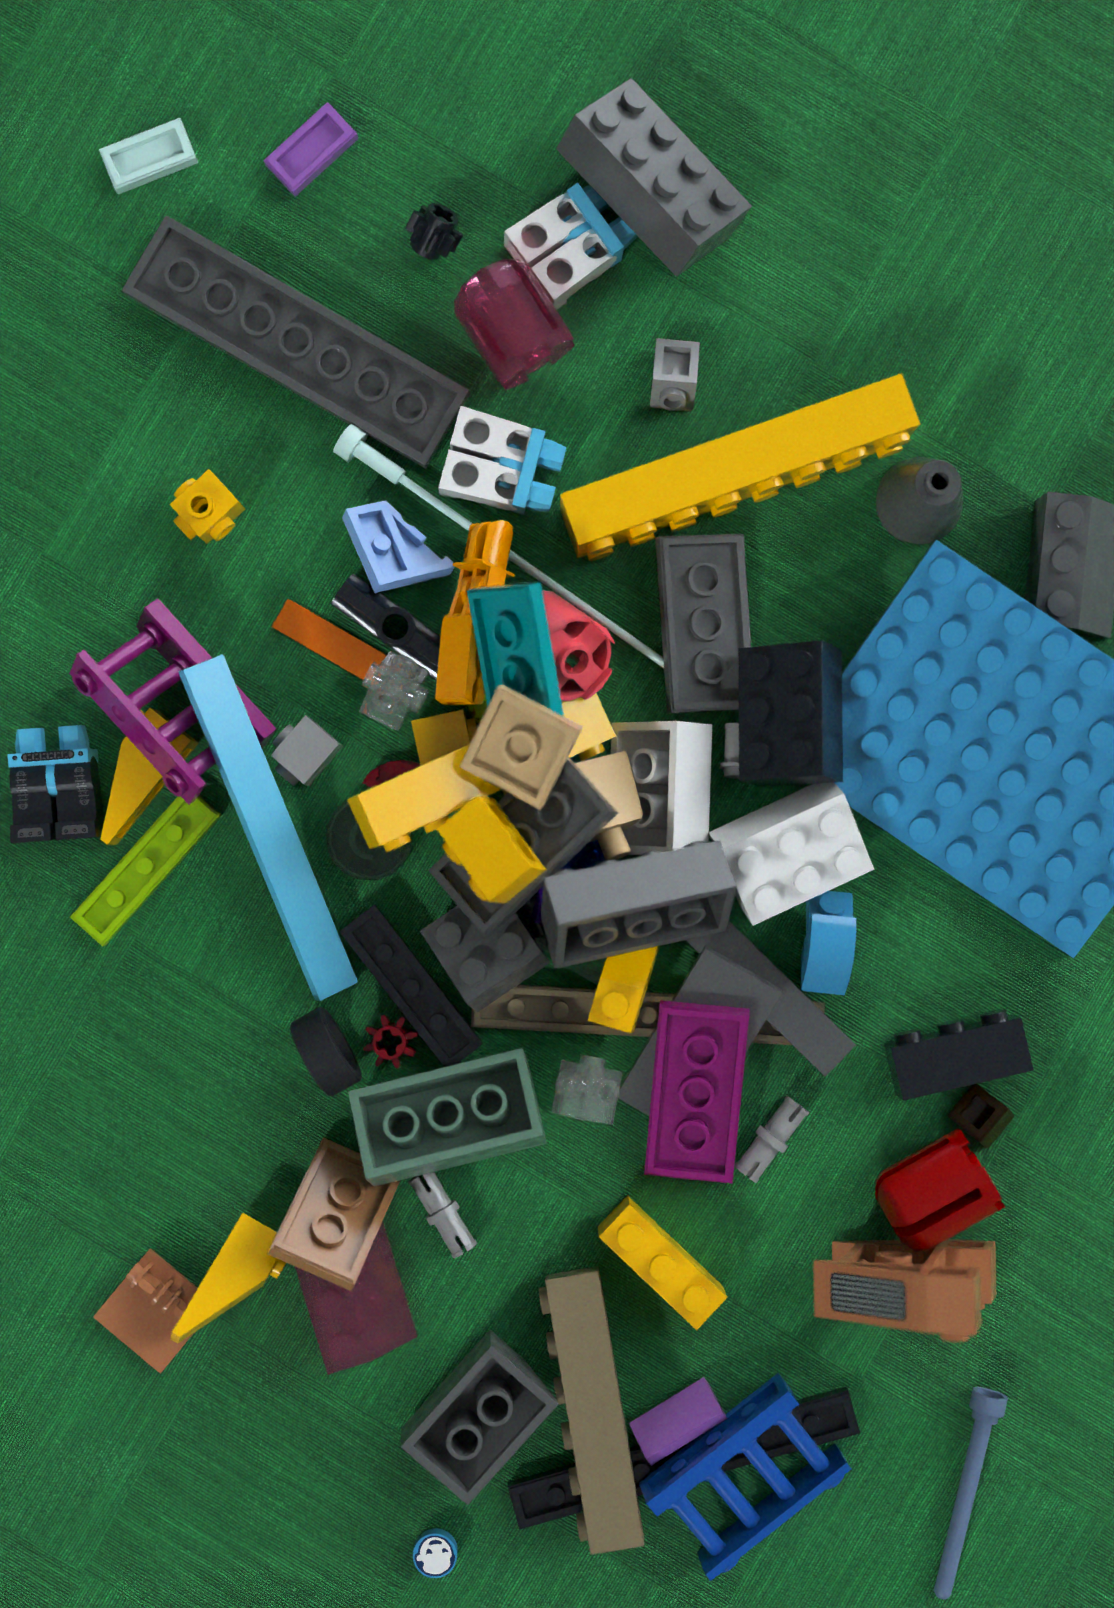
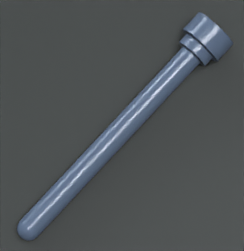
M984 1387L973 1388L969 1407L972 1409L971 1416L975 1421L934 1586L935 1595L942 1600L948 1599L952 1593L992 1425L997 1424L998 1419L1004 1417L1008 1397L1004 1394Z

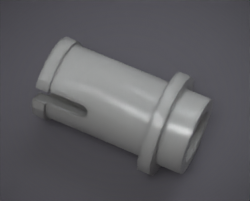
M739 723L724 724V762L720 763V769H724L725 778L739 779Z

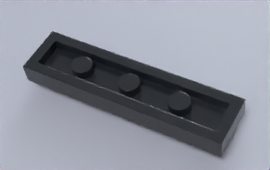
M376 904L339 931L444 1067L458 1064L483 1044V1041Z

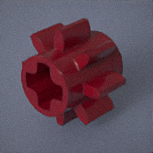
M384 1013L381 1015L382 1027L380 1029L371 1025L366 1027L367 1033L374 1037L372 1042L363 1047V1050L375 1051L378 1055L375 1063L376 1066L381 1065L385 1059H392V1063L397 1069L401 1066L400 1055L402 1053L408 1056L415 1055V1049L408 1046V1043L418 1033L415 1030L407 1032L403 1026L406 1022L404 1015L395 1023L390 1022L388 1015ZM386 1030H390L393 1036L400 1035L402 1038L394 1052H392L389 1045L382 1046L380 1040L386 1035Z

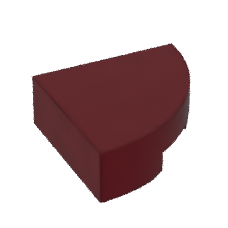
M409 760L386 762L369 772L362 783L373 788L419 767L420 764Z

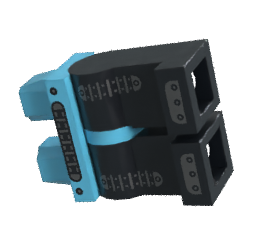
M85 725L58 727L60 751H46L44 728L17 729L15 741L16 754H7L13 810V825H10L11 843L101 837L104 825V812L97 765L98 749H90Z

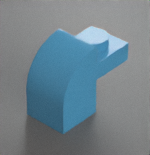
M827 891L806 901V937L801 952V991L845 995L852 972L856 943L857 918L853 917V893Z

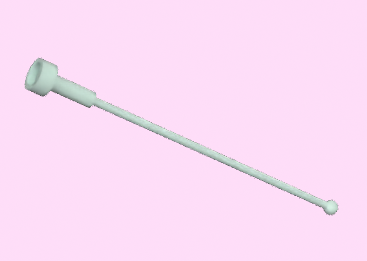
M352 423L345 429L333 449L335 454L347 462L356 457L393 484L397 485L400 482L469 531L472 522L404 475L406 471L368 445L365 442L368 436L365 431ZM510 550L508 558L510 561L664 668L662 656Z

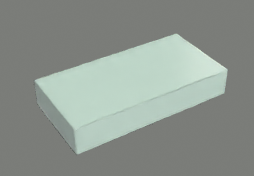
M180 118L99 149L117 194L198 163Z

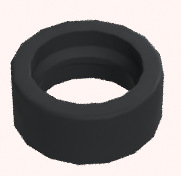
M318 1007L291 1022L290 1031L296 1048L311 1076L327 1096H334L361 1081V1070L356 1057L340 1027L325 1008Z

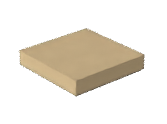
M501 684L497 687L460 767L541 810L583 727Z

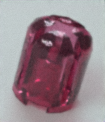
M519 258L503 259L481 268L462 285L454 299V312L457 319L496 380L502 384L505 390L515 388L529 381L528 374L535 372L548 362L551 365L555 364L575 346L572 341L574 340L572 332L530 266Z

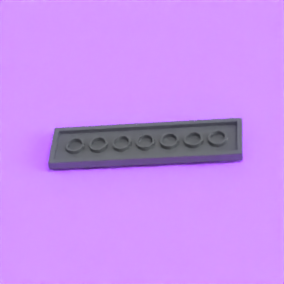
M165 215L121 290L125 296L350 425L352 423L365 431L368 436L425 469L456 419L460 406L464 405L470 395V391L462 385Z

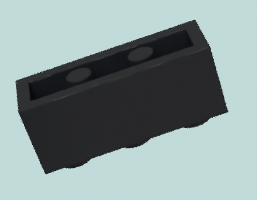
M1006 1009L980 1014L981 1021L964 1025L963 1019H957L937 1024L938 1031L921 1035L920 1029L894 1034L895 1041L885 1043L884 1047L896 1096L904 1101L1033 1071L1022 1018L1012 1014L1007 1015Z

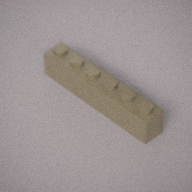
M599 1266L548 1274L545 1279L546 1287L539 1288V1298L542 1314H551L553 1331L546 1332L550 1360L558 1359L561 1376L554 1377V1388L558 1405L566 1404L568 1421L561 1422L565 1450L573 1449L576 1467L569 1468V1478L572 1495H581L583 1512L576 1513L580 1542H589L591 1555L644 1546V1531Z

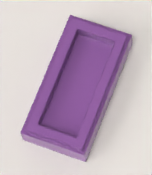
M327 102L263 161L266 167L296 197L358 140V135Z
M703 1377L636 1418L629 1425L646 1460L653 1465L720 1424L727 1417L712 1388Z

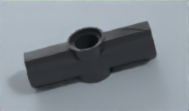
M352 573L336 593L331 605L379 639L385 646L393 649L437 681L440 636L380 592L374 593L372 586ZM394 616L401 617L408 622L406 635L398 640H392L384 634L385 622Z

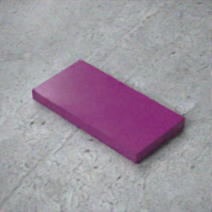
M660 1000L644 1175L733 1184L750 1014L748 1008Z

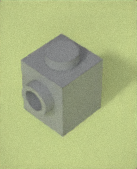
M305 715L295 728L289 724L278 734L272 743L277 748L270 756L279 762L274 768L275 771L290 784L295 786L300 781L304 785L310 786L344 746L313 719Z

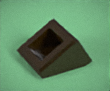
M978 1084L971 1085L947 1115L985 1148H989L1014 1118V1114L1009 1108Z

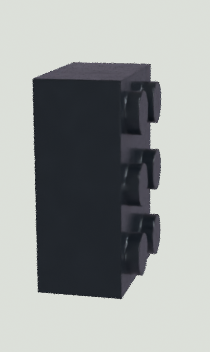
M823 640L738 648L739 781L758 787L843 782L842 650Z

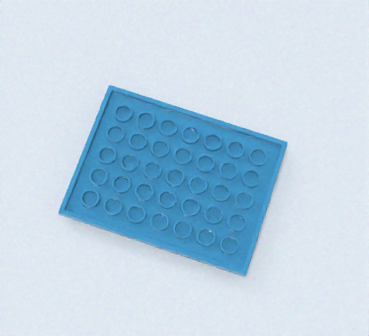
M935 539L842 672L843 782L834 783L844 793L849 807L1074 958L1114 906V659Z

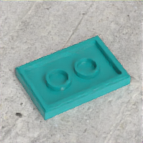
M541 582L477 587L467 590L487 706H489L497 687L503 684L564 717Z

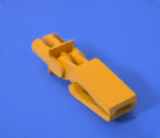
M497 520L493 522L472 523L469 527L463 562L453 563L454 567L460 569V575L449 614H446L442 621L435 699L443 705H478L483 703L485 689L467 590L477 587L504 585L506 578L515 576L514 573L506 570L513 537V526L508 521Z

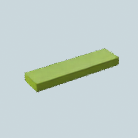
M200 795L190 805L181 796L177 797L70 918L101 946H106L220 819L222 814Z

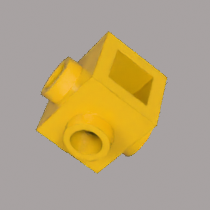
M210 469L197 480L190 478L175 491L174 496L176 499L169 504L178 513L173 522L190 540L198 535L206 544L212 539L217 542L227 536L235 527L233 520L245 510L244 506Z

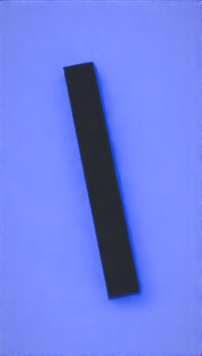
M846 1386L797 1400L799 1405L792 1410L793 1416L817 1445L860 1433ZM772 1425L758 1436L756 1440L770 1458L799 1451L778 1425ZM639 1445L629 1447L638 1496L643 1495L639 1482L686 1445L653 1465L646 1460ZM737 1453L724 1463L721 1469L725 1472L752 1463L743 1453ZM575 1463L508 1482V1490L519 1529L583 1512L581 1495L573 1496L570 1485L569 1468L576 1467Z

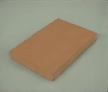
M323 1137L273 1240L268 1255L352 1291L400 1181L374 1187L365 1178L360 1153Z

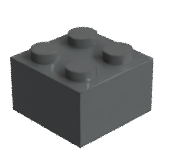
M458 905L420 930L465 1002L477 1012L551 963L517 912L491 937H484Z

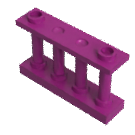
M157 598L144 608L136 625V628L139 630L138 635L98 663L85 650H82L76 655L69 674L72 676L76 688L83 695L90 696L163 776V781L169 791L175 796H181L190 805L197 799L206 784L200 775L216 764L210 747H207L187 763L170 744L171 741L198 722L192 704L158 729L142 714L140 709L178 681H182L178 673L179 671L209 660L212 657ZM149 648L156 649L169 663V666L126 696L109 676ZM236 685L263 749L276 731V727Z

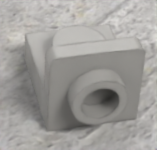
M656 338L650 406L652 408L669 411L693 410L697 386L700 342Z

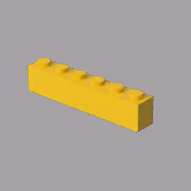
M597 693L587 700L579 697L561 702L564 717L583 727L568 757L570 758L578 754L581 761L605 751L602 743L616 737ZM468 744L347 799L369 849L383 845L385 851L388 852L410 842L409 832L422 826L426 833L432 832L450 819L448 814L463 808L475 796L482 795L487 797L502 789L460 767L470 746Z

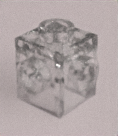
M390 651L380 665L373 662L368 669L362 686L368 688L359 712L399 731L412 711L418 714L429 693V689L423 687L430 670L418 665L410 657L398 655Z
M581 1054L579 1063L561 1060L559 1075L555 1083L556 1090L551 1112L578 1120L613 1125L623 1072L605 1068L607 1059Z

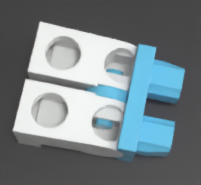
M576 183L567 190V193L556 197L504 231L505 248L526 277L530 275L531 284L552 313L564 305L567 298L587 283L622 260L623 250L637 238V234L621 217H618L610 224L605 221L600 213L610 206L590 185L582 189L579 183Z
M460 406L450 442L451 450H448L438 487L439 495L453 499L462 498L492 507L511 510V512L524 515L525 509L550 512L556 487L533 481L537 467L560 473L566 447L552 440L545 439V431L531 429L509 420Z

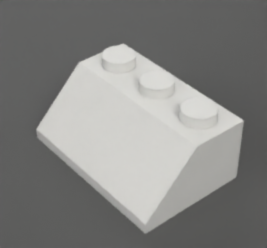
M684 721L612 723V729L616 737L611 738V754L626 751L643 811L642 819L623 832L631 850L629 854L643 855L650 851L666 852L681 849L687 844L697 841L709 843L712 724Z

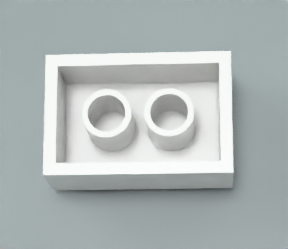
M834 782L812 784L708 832L712 842L720 840L737 885L736 899L752 925L758 924L874 870L846 797Z

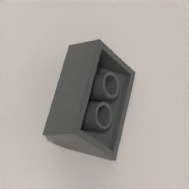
M1046 492L1035 500L1025 600L1082 637L1111 639L1114 612V505L1093 496Z
M489 1330L401 1428L400 1447L464 1503L469 1505L559 1403L526 1361L493 1331Z

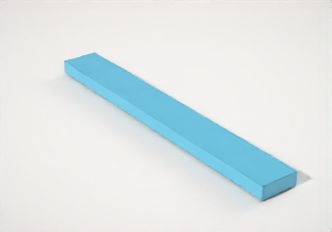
M224 655L216 656L179 671L180 678L314 1000L321 1001L358 983Z

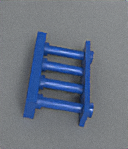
M779 1373L725 1414L726 1420L692 1440L639 1482L645 1502L656 1516H659L666 1509H673L704 1547L697 1552L704 1573L710 1581L720 1573L731 1570L737 1564L740 1557L823 1491L837 1486L842 1481L844 1475L851 1470L847 1460L835 1443L822 1452L793 1416L792 1410L799 1403L789 1385ZM772 1425H778L809 1463L789 1480L756 1441L757 1437ZM737 1453H743L774 1490L755 1507L751 1506L721 1469L722 1465ZM702 1481H708L739 1518L719 1535L686 1497V1494Z

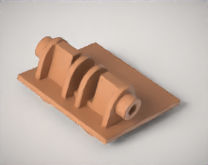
M150 1248L130 1270L126 1278L93 1318L161 1374L192 1336L190 1335L180 1343L170 1339L173 1329L198 1287Z

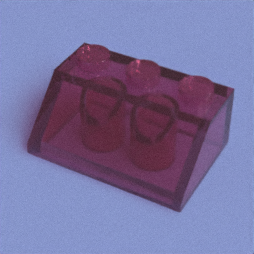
M383 1221L352 1291L295 1267L328 1375L373 1361L418 1336Z

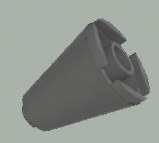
M926 457L905 459L895 464L886 472L877 490L876 513L880 522L895 539L903 542L930 544L935 539L939 540L950 533L962 514L963 491L961 478L957 469L946 461Z

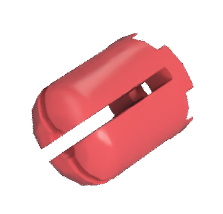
M542 590L561 700L570 701L579 697L587 700L602 689L612 674V669L608 667L611 658L610 642L613 644L615 642L608 629L556 593ZM567 656L577 662V665L572 668V666L566 663Z

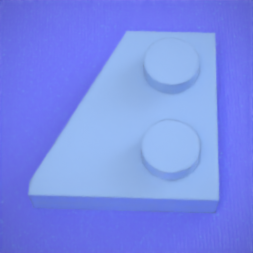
M386 500L345 510L342 519L374 593L449 576L453 571V562L447 556L441 560L424 544L426 537L417 528L407 524L402 519L401 514Z

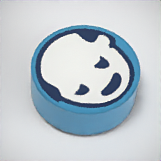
M439 1528L423 1532L417 1538L413 1550V1562L417 1570L429 1578H440L450 1573L456 1564L458 1547L454 1537L449 1532Z

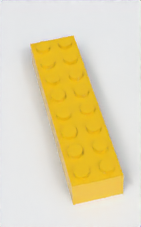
M901 373L560 494V511L577 559L587 555L589 561H594L614 552L612 547L617 544L629 541L632 547L648 542L655 538L654 532L670 526L671 531L675 532L696 524L695 518L699 515L711 512L713 517H718L736 510L738 508L737 503L744 499L753 497L754 503L767 500L778 495V489L789 483L794 482L795 487L800 488L820 480L819 474L826 470L835 468L837 473H843L854 469L862 464L861 459L876 453L878 459L896 454L903 450L902 445L911 441L910 436L918 428L920 422Z

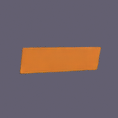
M287 599L272 625V628L375 687L392 660L391 657L290 599Z

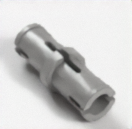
M789 1096L784 1098L785 1100L765 1127L762 1125L758 1127L755 1131L758 1136L734 1165L736 1169L745 1176L748 1175V1178L755 1183L759 1181V1177L778 1152H785L788 1148L785 1143L805 1116L809 1114L805 1108Z
M435 1172L423 1175L430 1189L426 1188L420 1176L411 1178L408 1183L412 1186L428 1212L426 1220L430 1226H436L450 1250L452 1258H457L464 1254L456 1236L460 1238L467 1252L476 1246L477 1241L473 1239L457 1212L460 1208L455 1199L450 1200Z

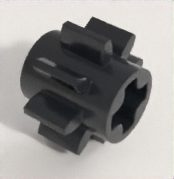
M431 203L428 208L422 205L419 212L414 210L405 227L407 231L413 233L410 238L412 249L422 257L430 260H437L440 255L447 258L449 252H455L463 237L461 232L455 230L458 225L457 215L448 207L438 203Z

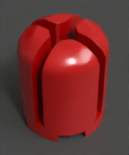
M959 1128L881 1171L875 1179L876 1200L901 1243L915 1252L928 1251L1005 1208L1001 1201L1002 1198L985 1167H982L976 1155L970 1151L967 1146L969 1141Z

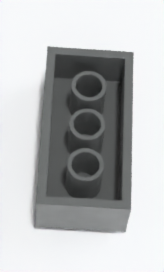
M632 78L575 114L556 148L676 277L729 239L752 207Z
M720 840L709 843L701 841L692 842L681 849L666 852L650 851L638 858L619 862L617 860H607L595 867L577 871L565 869L554 873L552 876L544 877L540 924L554 969L724 932L727 929L737 885Z

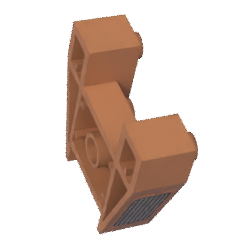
M948 1239L924 1252H915L902 1244L900 1240L833 1241L832 1261L814 1260L815 1317L925 1333H938L942 1340L962 1342L969 1340V1335L976 1336L981 1326V1309L985 1308V1304H992L997 1295L995 1241Z

